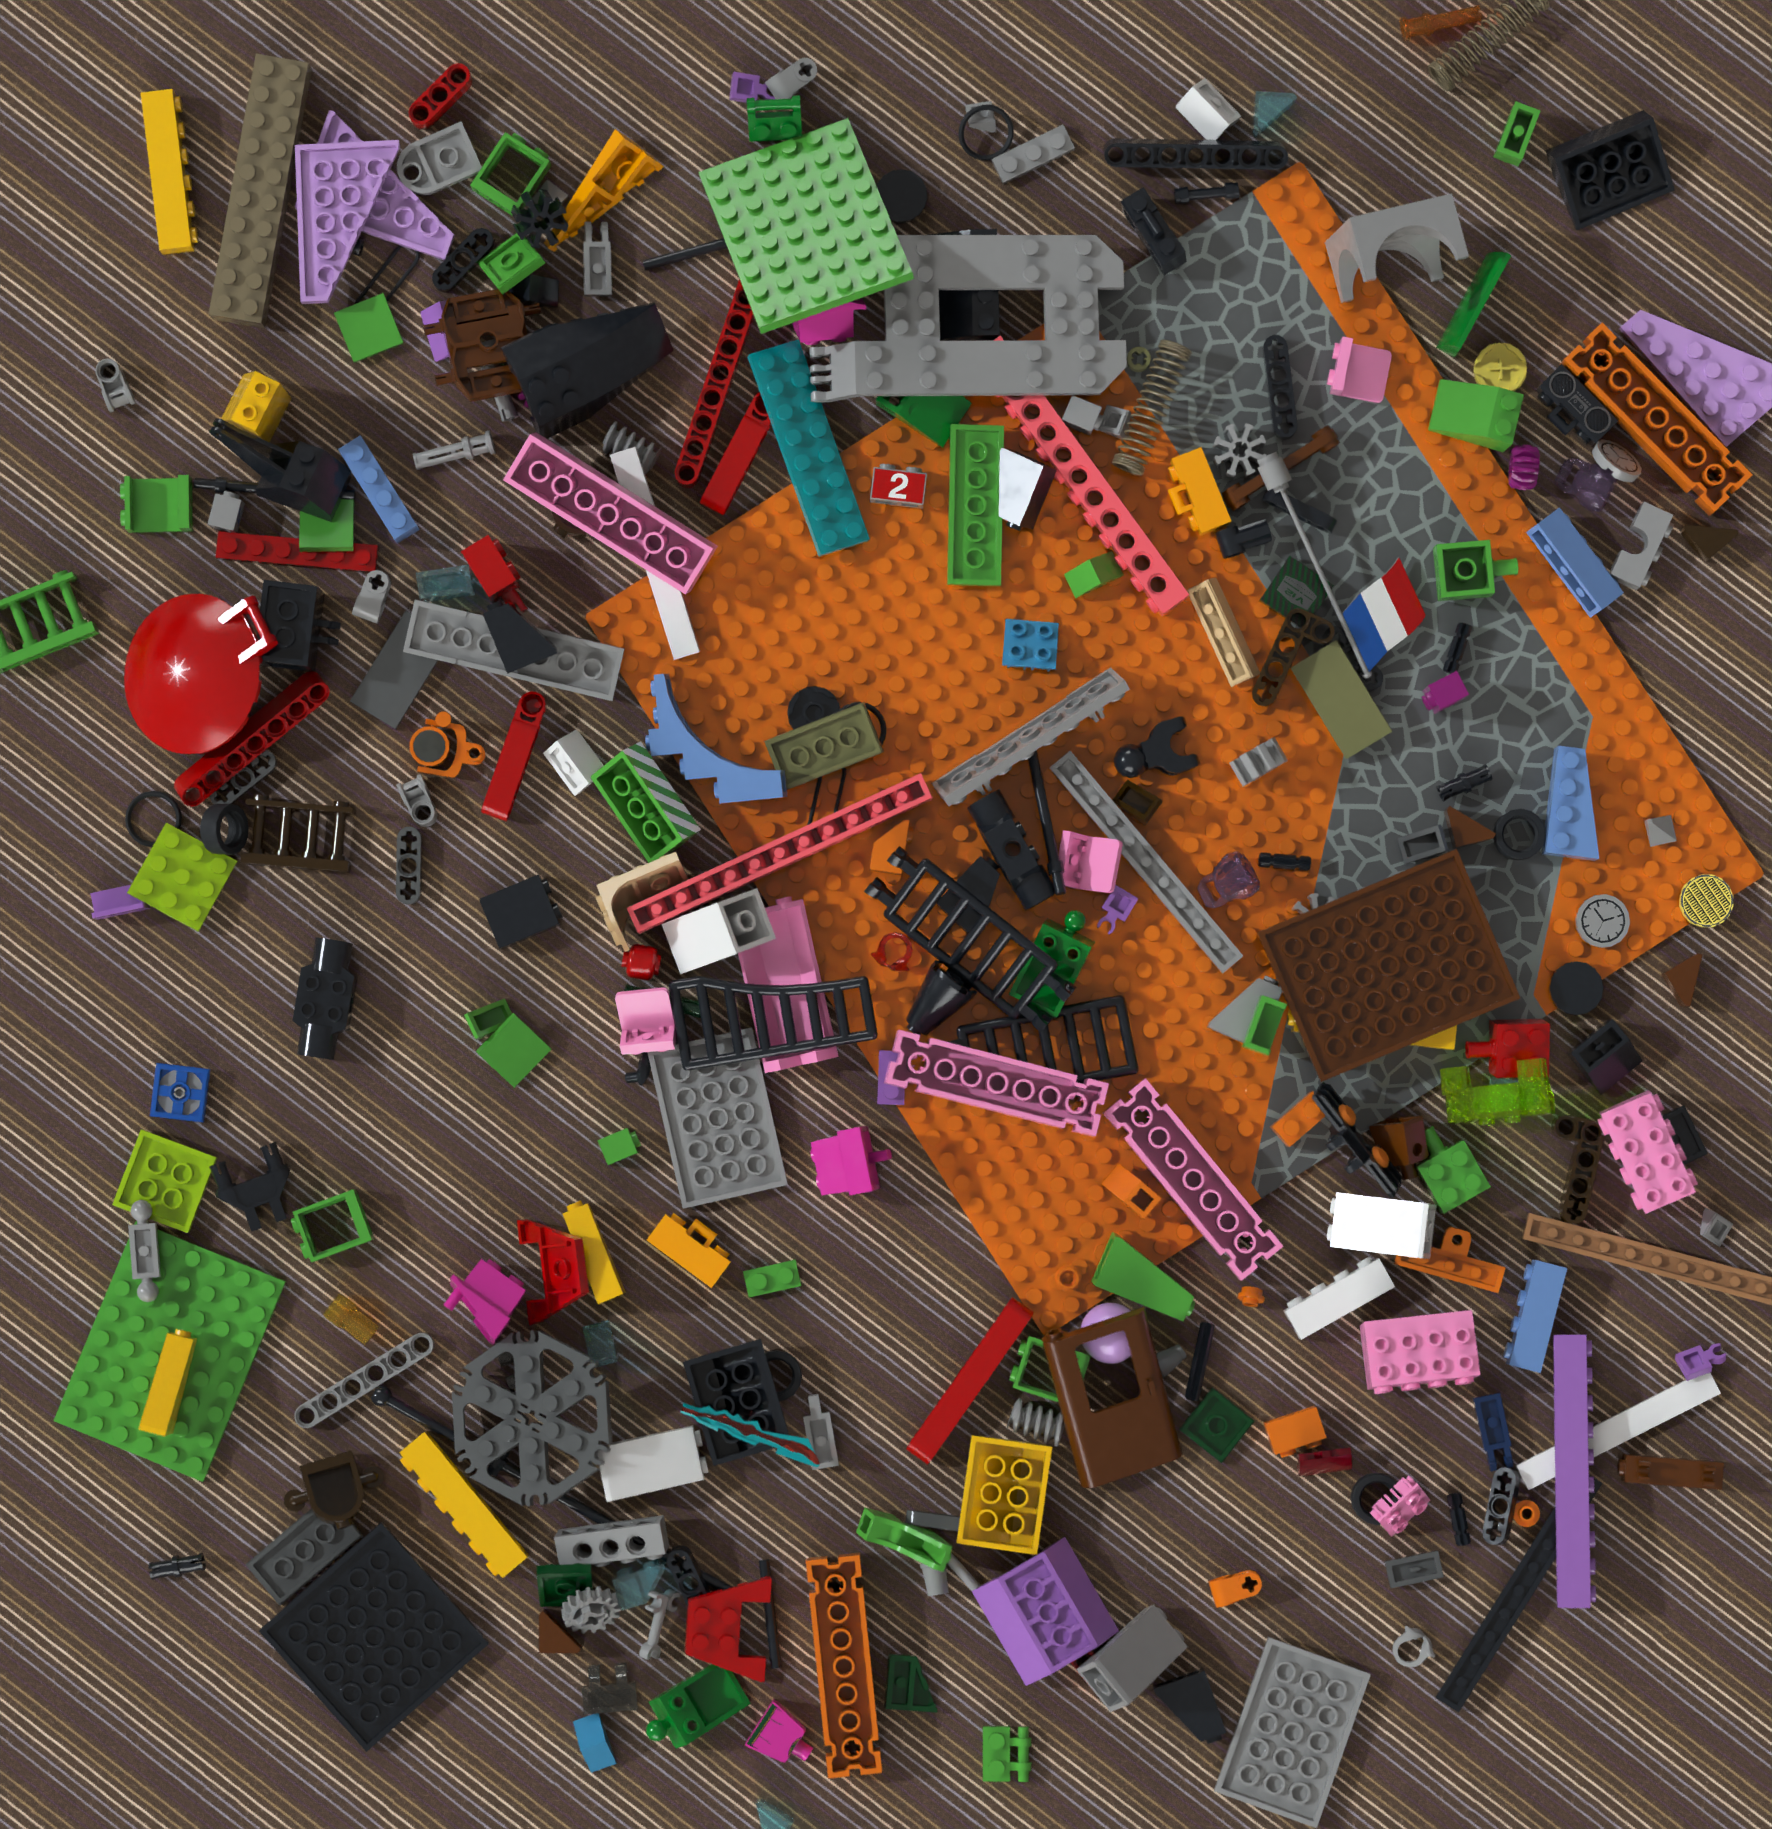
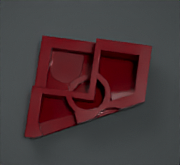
M1351 1447L1297 1455L1298 1477L1352 1469Z

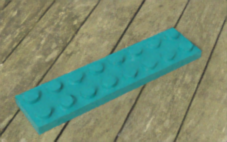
M799 339L749 354L747 358L818 557L868 542L870 538L822 403L811 402V393L817 391L815 385L810 383L812 375Z

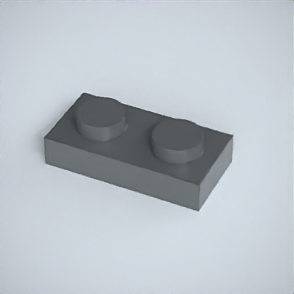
M1438 1550L1384 1561L1390 1588L1444 1577Z

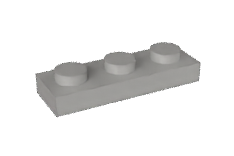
M1061 125L993 158L992 163L1004 185L1074 151L1075 147L1064 125Z

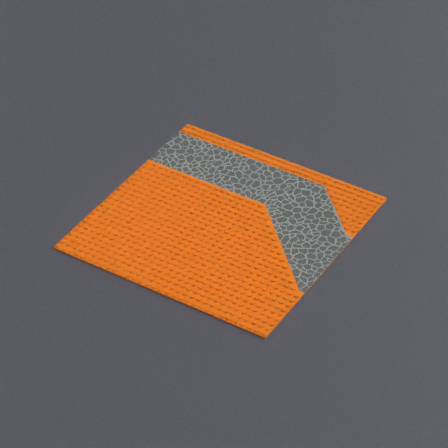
M1301 162L1289 167L1179 237L1178 240L1186 251V263L1163 275L1153 258L1149 256L1124 272L1123 290H1098L1099 340H1126V357L1132 348L1139 346L1146 348L1151 355V361L1146 370L1134 372L1127 365L1100 395H1074L1102 407L1100 415L1104 414L1107 405L1128 410L1131 414L1136 413L1133 408L1139 405L1137 399L1142 397L1140 391L1147 390L1143 383L1150 382L1146 375L1153 374L1149 368L1156 366L1152 360L1159 358L1156 355V351L1160 350L1158 347L1160 340L1165 339L1176 342L1192 351L1188 362L1177 359L1167 353H1158L1165 359L1184 365L1186 369L1177 368L1165 361L1155 360L1160 366L1177 371L1183 375V377H1177L1162 369L1152 368L1157 374L1179 382L1180 385H1174L1159 377L1149 376L1154 382L1176 390V393L1168 392L1156 385L1146 384L1149 389L1173 398V401L1165 400L1153 393L1142 392L1146 397L1170 406V409H1165L1150 401L1139 400L1143 405L1159 410L1167 415L1162 417L1147 409L1136 408L1140 413L1156 418L1164 423L1160 425L1144 417L1133 416L1137 421L1153 426L1161 431L1157 433L1141 425L1130 424L1134 429L1156 437L1157 440L1154 441L1138 433L1129 432L1131 437L1149 443L1154 448L1145 447L1135 441L1123 440L1128 445L1151 454L1148 457L1132 449L1120 448L1131 456L1147 461L1148 464L1146 465L1140 463L1146 468L1144 475L1140 476L1126 472L1112 464L1114 455L1121 453L1118 450V446L1124 445L1121 439L1094 429L1091 436L1070 427L1068 429L1186 591L1208 579L1217 578L1261 673L1285 618L1259 600L1289 556L1317 573L1316 568L1292 516L1262 500L1267 490L1266 486L1248 496L1250 501L1234 512L1231 508H1228L1224 501L1231 519L1230 525L1202 536L1199 535L1198 530L1193 532L1188 517L1191 516L1190 511L1177 515L1168 493L1169 489L1179 486L1178 481H1172L1168 467L1171 466L1170 461L1172 458L1202 447L1221 494L1234 484L1239 482L1242 486L1260 474L1258 471L1259 464L1250 460L1248 461L1252 469H1255L1252 477L1247 479L1244 478L1245 473L1241 464H1237L1234 479L1225 476L1232 464L1230 460L1220 464L1218 468L1215 467L1213 463L1215 455L1220 456L1227 452L1218 448L1213 449L1212 446L1217 436L1224 441L1230 442L1227 434H1224L1226 426L1234 424L1237 437L1242 438L1244 425L1246 423L1253 425L1254 428L1249 433L1247 441L1251 442L1258 439L1260 435H1263L1266 443L1263 448L1258 447L1251 451L1262 455L1277 452L1278 456H1282L1283 459L1313 440L1311 436L1327 425L1331 429L1333 428L1339 437L1340 444L1325 454L1318 451L1290 469L1289 473L1292 480L1288 482L1290 487L1285 490L1287 495L1337 520L1331 534L1301 520L1299 521L1327 581L1334 585L1331 590L1341 612L1349 606L1359 593L1382 577L1399 557L1426 614L1420 625L1410 635L1391 648L1376 664L1383 674V682L1379 688L1369 691L1393 730L1391 733L1346 759L1291 668L1274 703L1269 706L1258 705L1252 697V691L1259 675L1236 686H1230L1190 597L1188 596L1187 599L1163 616L1159 612L1154 614L1146 603V600L1149 599L1143 590L1138 592L1131 583L1130 579L1133 576L1127 568L1124 571L1122 570L1124 576L1075 599L1064 574L1091 558L1111 551L1115 557L1117 554L1112 547L1107 549L1098 537L1101 535V532L1096 526L1091 527L1083 516L1085 510L1080 504L1076 506L1067 494L1070 491L1064 482L1059 484L1055 477L1033 529L1025 527L1021 531L1007 526L1008 521L1002 518L1001 586L947 585L950 438L942 448L897 418L892 419L839 453L870 538L868 542L818 557L793 484L785 487L706 538L718 547L691 592L686 595L682 593L700 652L674 660L648 575L586 614L588 624L601 643L625 648L619 672L655 729L659 728L658 723L654 722L653 708L657 707L656 697H653L651 694L650 684L651 681H654V675L669 674L673 695L682 716L692 731L709 748L724 758L740 765L761 770H775L764 741L793 730L787 715L789 702L798 691L807 687L817 686L831 692L837 699L840 709L853 702H865L878 709L886 723V737L882 744L884 752L846 767V778L838 811L913 776L922 774L932 796L931 801L754 881L769 907L777 905L776 900L791 896L792 901L803 899L822 982L866 976L868 978L878 1036L874 1040L857 1042V1045L877 1076L879 1050L892 1051L898 1030L912 1033L907 1028L909 1024L906 1021L907 1015L931 964L938 959L887 920L883 914L887 906L864 892L868 885L878 877L896 895L910 877L903 870L902 875L870 871L873 843L903 820H909V827H913L914 830L912 843H906L905 851L910 854V858L918 864L922 859H929L957 881L980 856L983 859L990 857L996 863L967 807L1000 789L1016 817L1013 819L1014 823L1019 821L1026 832V837L1023 838L1028 847L1033 845L1040 857L1037 864H1042L1049 875L1047 869L1049 860L1028 759L1020 760L1012 765L1011 770L1006 774L997 775L992 778L989 784L992 788L991 791L988 792L984 785H982L986 792L985 795H982L975 789L967 794L964 801L956 805L948 806L931 783L1062 701L1068 694L1110 667L1126 681L1130 690L1126 691L1124 697L1120 700L1109 702L1103 706L1104 718L1097 715L1099 721L1095 722L1088 716L1080 721L1079 726L1075 729L1065 731L1057 736L1056 741L1052 744L1037 749L1058 854L1063 831H1071L1090 837L1108 838L1049 769L1071 751L1112 800L1124 783L1129 780L1163 801L1146 825H1143L1119 806L1118 808L1231 940L1243 957L1222 974L1122 854L1115 885L1139 899L1125 922L1118 918L1116 919L1115 929L1111 934H1107L1111 929V924L1107 921L1102 922L1101 926L1097 928L1098 921L1108 913L1102 909V906L1110 893L1065 887L1066 894H1055L1025 911L1017 895L1008 884L1000 868H998L997 872L1000 876L989 908L1033 943L1047 918L1066 927L1064 919L1068 912L1078 910L1084 914L1086 924L1077 933L1095 941V944L1074 984L1077 988L1068 997L1064 1005L1122 995L1126 1001L1138 1072L1133 1075L1101 1081L1109 1083L1104 1105L1096 1106L1095 1114L1101 1115L1097 1134L1094 1137L1072 1132V1124L1066 1123L1065 1128L1060 1129L916 1092V1084L908 1083L907 1088H905L904 1105H896L1021 1302L1034 1312L1032 1319L1043 1335H1046V1332L1051 1329L1064 1326L1113 1294L1096 1287L1091 1282L1112 1232L1122 1237L1155 1265H1159L1203 1236L1123 1139L1128 1134L1122 1126L1116 1130L1103 1114L1105 1110L1119 1099L1124 1104L1130 1100L1131 1096L1127 1092L1146 1078L1159 1094L1154 1099L1161 1107L1167 1104L1250 1206L1342 1147L1340 1146L1330 1151L1326 1146L1331 1135L1329 1127L1332 1124L1326 1116L1290 1147H1286L1270 1128L1274 1122L1309 1092L1313 1091L1315 1093L1322 1083L1317 1076L1300 1033L1291 1032L1292 1026L1287 1025L1288 1005L1280 1020L1269 1056L1243 1048L1242 1042L1207 1028L1208 1023L1256 979L1260 978L1263 980L1264 976H1268L1277 980L1257 932L1300 915L1296 910H1292L1296 902L1300 901L1301 905L1310 911V901L1307 899V896L1310 894L1318 893L1317 901L1319 907L1326 903L1328 897L1336 900L1457 849L1520 995L1518 1000L1458 1024L1454 1050L1408 1045L1323 1081L1325 1084H1330L1344 1103L1351 1107L1356 1114V1131L1363 1134L1369 1130L1370 1125L1385 1120L1480 1059L1481 1057L1466 1058L1465 1044L1466 1041H1489V1020L1542 1019L1556 1010L1557 1007L1549 993L1550 978L1559 967L1575 961L1587 963L1596 969L1603 980L1690 924L1683 916L1679 907L1681 890L1690 879L1701 874L1715 875L1722 878L1730 886L1734 896L1763 876V870L1598 616L1596 614L1591 618L1588 616L1526 533L1537 522L1516 490L1510 487L1507 476L1490 450L1483 446L1428 430L1439 380L1443 378L1379 279L1376 278L1373 281L1364 283L1361 271L1358 268L1353 281L1354 299L1341 304L1325 241L1343 224L1305 165ZM1044 324L1017 341L1045 340ZM1272 335L1282 336L1288 345L1297 416V430L1289 439L1278 438L1272 429L1263 357V344ZM1342 337L1353 338V344L1391 352L1392 357L1382 402L1373 403L1329 394L1331 385H1327L1330 369L1334 370L1336 359H1332L1335 343H1340ZM1272 341L1271 346L1268 347V350H1273L1274 360H1269V364L1276 361L1285 362L1284 358L1278 359V351L1282 349V345H1277L1276 341ZM1136 353L1132 355L1134 357L1132 361L1134 365L1137 363L1144 365L1146 363L1143 362V359L1146 358L1143 354L1140 356ZM1275 367L1271 370V377L1276 381H1282L1286 377V372L1281 367ZM1279 393L1274 397V402L1278 407L1283 408L1289 404V398L1286 394ZM1044 395L1062 419L1072 395ZM963 396L972 404L959 424L1004 426V448L1015 450L1052 467L1049 461L1044 463L1036 452V449L1039 447L1034 440L1028 441L1020 430L1023 425L1017 418L1013 420L1004 408L1007 403L1001 396L999 398L996 396ZM1028 407L1024 411L1025 416L1029 419H1036L1040 415L1035 407ZM1289 410L1285 413L1275 412L1276 416L1282 415V423L1278 426V429H1283L1284 433L1287 434L1289 428H1292V424H1287L1286 414L1291 415V411ZM1045 428L1040 432V436L1045 441H1051L1055 438V433L1052 429ZM1237 445L1233 452L1234 455L1237 456L1239 454V457H1243L1245 448L1242 447L1240 449V446ZM1059 450L1056 453V458L1064 463L1071 459V455L1066 450ZM880 464H891L896 466L895 470L906 471V467H917L922 469V473H927L923 509L871 503L870 494L874 467L879 468ZM1081 471L1074 472L1071 475L1073 482L1076 484H1083L1087 480L1086 475ZM1185 490L1181 491L1180 494L1185 506L1189 505L1190 502ZM1091 493L1087 496L1088 502L1093 506L1102 503V497L1098 493ZM1108 514L1103 518V522L1107 527H1115L1118 524L1117 518L1112 514ZM1266 519L1271 531L1272 542L1247 549L1246 552L1240 555L1223 559L1215 535L1216 532L1229 527H1241ZM1122 536L1119 539V544L1124 549H1129L1134 545L1132 538L1129 536ZM1490 540L1493 560L1517 558L1518 575L1494 576L1495 594L1493 596L1438 601L1433 548L1436 544ZM1140 557L1134 562L1138 570L1144 571L1149 568V562L1146 558ZM1154 579L1150 582L1151 589L1155 592H1162L1165 589V584L1160 579ZM1327 595L1315 615L1328 620L1333 626L1343 629ZM1005 619L1059 623L1056 670L1050 669V672H1048L1047 669L1034 668V670H1031V668L1026 667V670H1023V667L1007 668V666H1003ZM1291 622V624H1292V626H1293L1294 628H1299L1298 626H1296L1295 624H1293V623ZM1460 622L1472 626L1470 636L1467 637L1468 642L1462 660L1459 661L1460 666L1458 669V674L1469 695L1460 702L1434 714L1432 709L1430 711L1426 709L1421 698L1424 696L1422 690L1449 675V673L1443 671L1445 661L1449 659L1447 655L1453 637L1456 636L1457 625ZM1320 624L1315 630L1317 638L1322 639L1323 633L1329 628L1328 625ZM1335 634L1334 638L1332 639V641L1329 642V644L1334 642L1335 640H1338L1339 642V638L1341 637L1340 634ZM1287 637L1281 640L1279 646L1282 652L1290 653L1294 649L1295 643L1293 639ZM1304 637L1291 667L1324 648L1323 644ZM1339 642L1343 650L1350 647L1348 642L1344 646ZM1354 651L1346 653L1352 665L1357 666L1359 662ZM1279 662L1271 663L1268 668V672L1272 677L1281 676L1284 670ZM1360 668L1356 672L1359 675V673L1361 671L1363 672L1362 668ZM1373 672L1372 676L1365 679L1364 682L1367 685L1369 683L1376 685L1375 678L1377 675ZM1265 676L1262 682H1267L1264 690L1259 689L1257 692L1261 696L1260 701L1262 702L1265 699H1271L1272 694L1269 693L1270 686L1273 685L1276 688L1279 683L1270 681ZM868 710L878 738H880V722L876 715ZM1180 716L1185 717L1187 726L1182 731L1172 735L1170 747L1174 753L1180 756L1197 755L1201 764L1174 776L1164 774L1158 769L1145 770L1138 777L1128 778L1117 771L1114 765V757L1120 747L1127 744L1139 745L1141 742L1148 740L1150 732L1158 723ZM1275 737L1288 761L1243 787L1229 763L1263 742ZM1566 746L1586 750L1599 851L1598 860L1590 861L1542 855L1541 848L1532 857L1516 861L1508 859L1499 853L1493 839L1453 849L1444 815L1447 807H1453L1491 831L1494 830L1496 822L1502 815L1515 809L1532 811L1540 817L1545 826L1554 748ZM683 753L672 754L679 765L680 759H683ZM1485 764L1490 770L1488 774H1491L1493 778L1491 781L1472 788V791L1467 794L1463 792L1444 802L1439 796L1441 792L1437 791L1436 786L1457 778V775L1462 772L1466 774ZM842 769L822 776L812 823L833 814L841 782ZM717 777L690 779L689 782L731 848L739 857L807 826L818 778L788 789L787 797L720 804L719 798H715L714 782H717ZM1671 815L1677 841L1650 847L1644 821ZM1514 819L1504 829V840L1514 850H1525L1534 842V828L1526 820ZM1441 824L1449 850L1445 853L1405 864L1397 838ZM1008 844L1005 847V851L1009 856H1017L1020 853L1019 847L1015 844ZM1262 852L1271 853V855L1311 857V868L1308 871H1301L1298 868L1288 870L1276 869L1273 866L1269 868L1259 867L1258 857ZM926 872L896 913L909 923L939 881ZM1607 894L1616 897L1624 903L1629 912L1630 925L1627 934L1621 942L1612 947L1598 948L1581 939L1576 930L1575 918L1578 909L1585 900L1594 895ZM935 905L917 930L930 939L948 915ZM990 922L959 963L972 973L1002 934V931ZM955 923L938 947L951 956L967 933ZM1051 937L1045 938V942L1052 943L1051 945H1054V940ZM1011 939L980 980L993 990L1023 951V948ZM1069 950V954L1076 955L1075 957H1078L1077 950ZM944 964L941 965V968L947 971L948 967ZM1016 978L1001 996L1012 1006H1015L1019 1000L1009 995ZM859 988L843 990L850 1033L866 1030ZM977 991L972 1000L927 1036L921 1034L919 1042L927 1044L929 1038L945 1042L958 1040L956 1032L958 1026L1007 1017L1008 1015ZM825 992V995L835 1009L833 993ZM1281 993L1278 1001L1287 1004L1283 993ZM1116 1007L1101 1009L1100 1013L1111 1068L1127 1065ZM1090 1013L1075 1014L1074 1020L1084 1071L1086 1073L1101 1070ZM1063 1017L1054 1018L1050 1021L1048 1027L1056 1068L1058 1071L1074 1074ZM1032 1023L1022 1024L1021 1028L1028 1063L1045 1067L1039 1031ZM1011 1028L996 1029L995 1035L999 1055L1017 1060ZM984 1032L968 1035L970 1048L988 1052ZM920 1056L911 1060V1066L914 1065L913 1069L916 1071L918 1068L924 1067V1061L921 1062L922 1058ZM1076 1096L1068 1101V1105L1072 1106L1070 1109L1073 1111L1081 1106V1102H1077L1079 1098ZM1136 1110L1134 1115H1137V1117H1134L1137 1123L1142 1121L1145 1124L1148 1119L1145 1117L1148 1116V1113L1146 1111L1140 1112ZM1118 1164L1122 1165L1162 1198L1145 1219H1142L1102 1185L1103 1181ZM1064 1265L1075 1266L1081 1273L1082 1280L1080 1286L1071 1292L1062 1291L1055 1283V1273ZM1064 1274L1063 1281L1071 1283L1073 1281L1072 1274Z

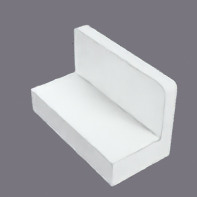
M1205 78L1195 84L1176 105V109L1206 140H1217L1226 129L1235 124L1241 117Z
M574 730L560 738L543 753L574 796L586 789L593 782L590 777L604 766L578 730Z

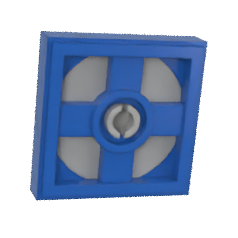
M156 1063L150 1116L204 1122L211 1069Z

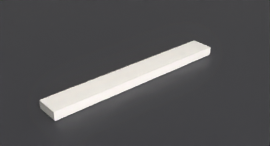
M637 447L610 454L618 483L655 506ZM646 570L674 660L700 652L682 592Z
M1711 1373L1689 1381L1684 1380L1594 1425L1593 1438H1588V1449H1593L1594 1457L1721 1394ZM1555 1446L1515 1465L1527 1490L1555 1477Z

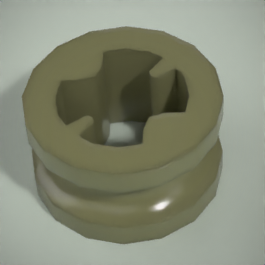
M1139 346L1129 351L1127 365L1132 371L1143 372L1149 367L1151 355L1146 348ZM1135 353L1138 356L1143 354L1146 357L1143 359V362L1146 363L1144 365L1139 363L1134 365L1132 363L1134 360L1132 355Z

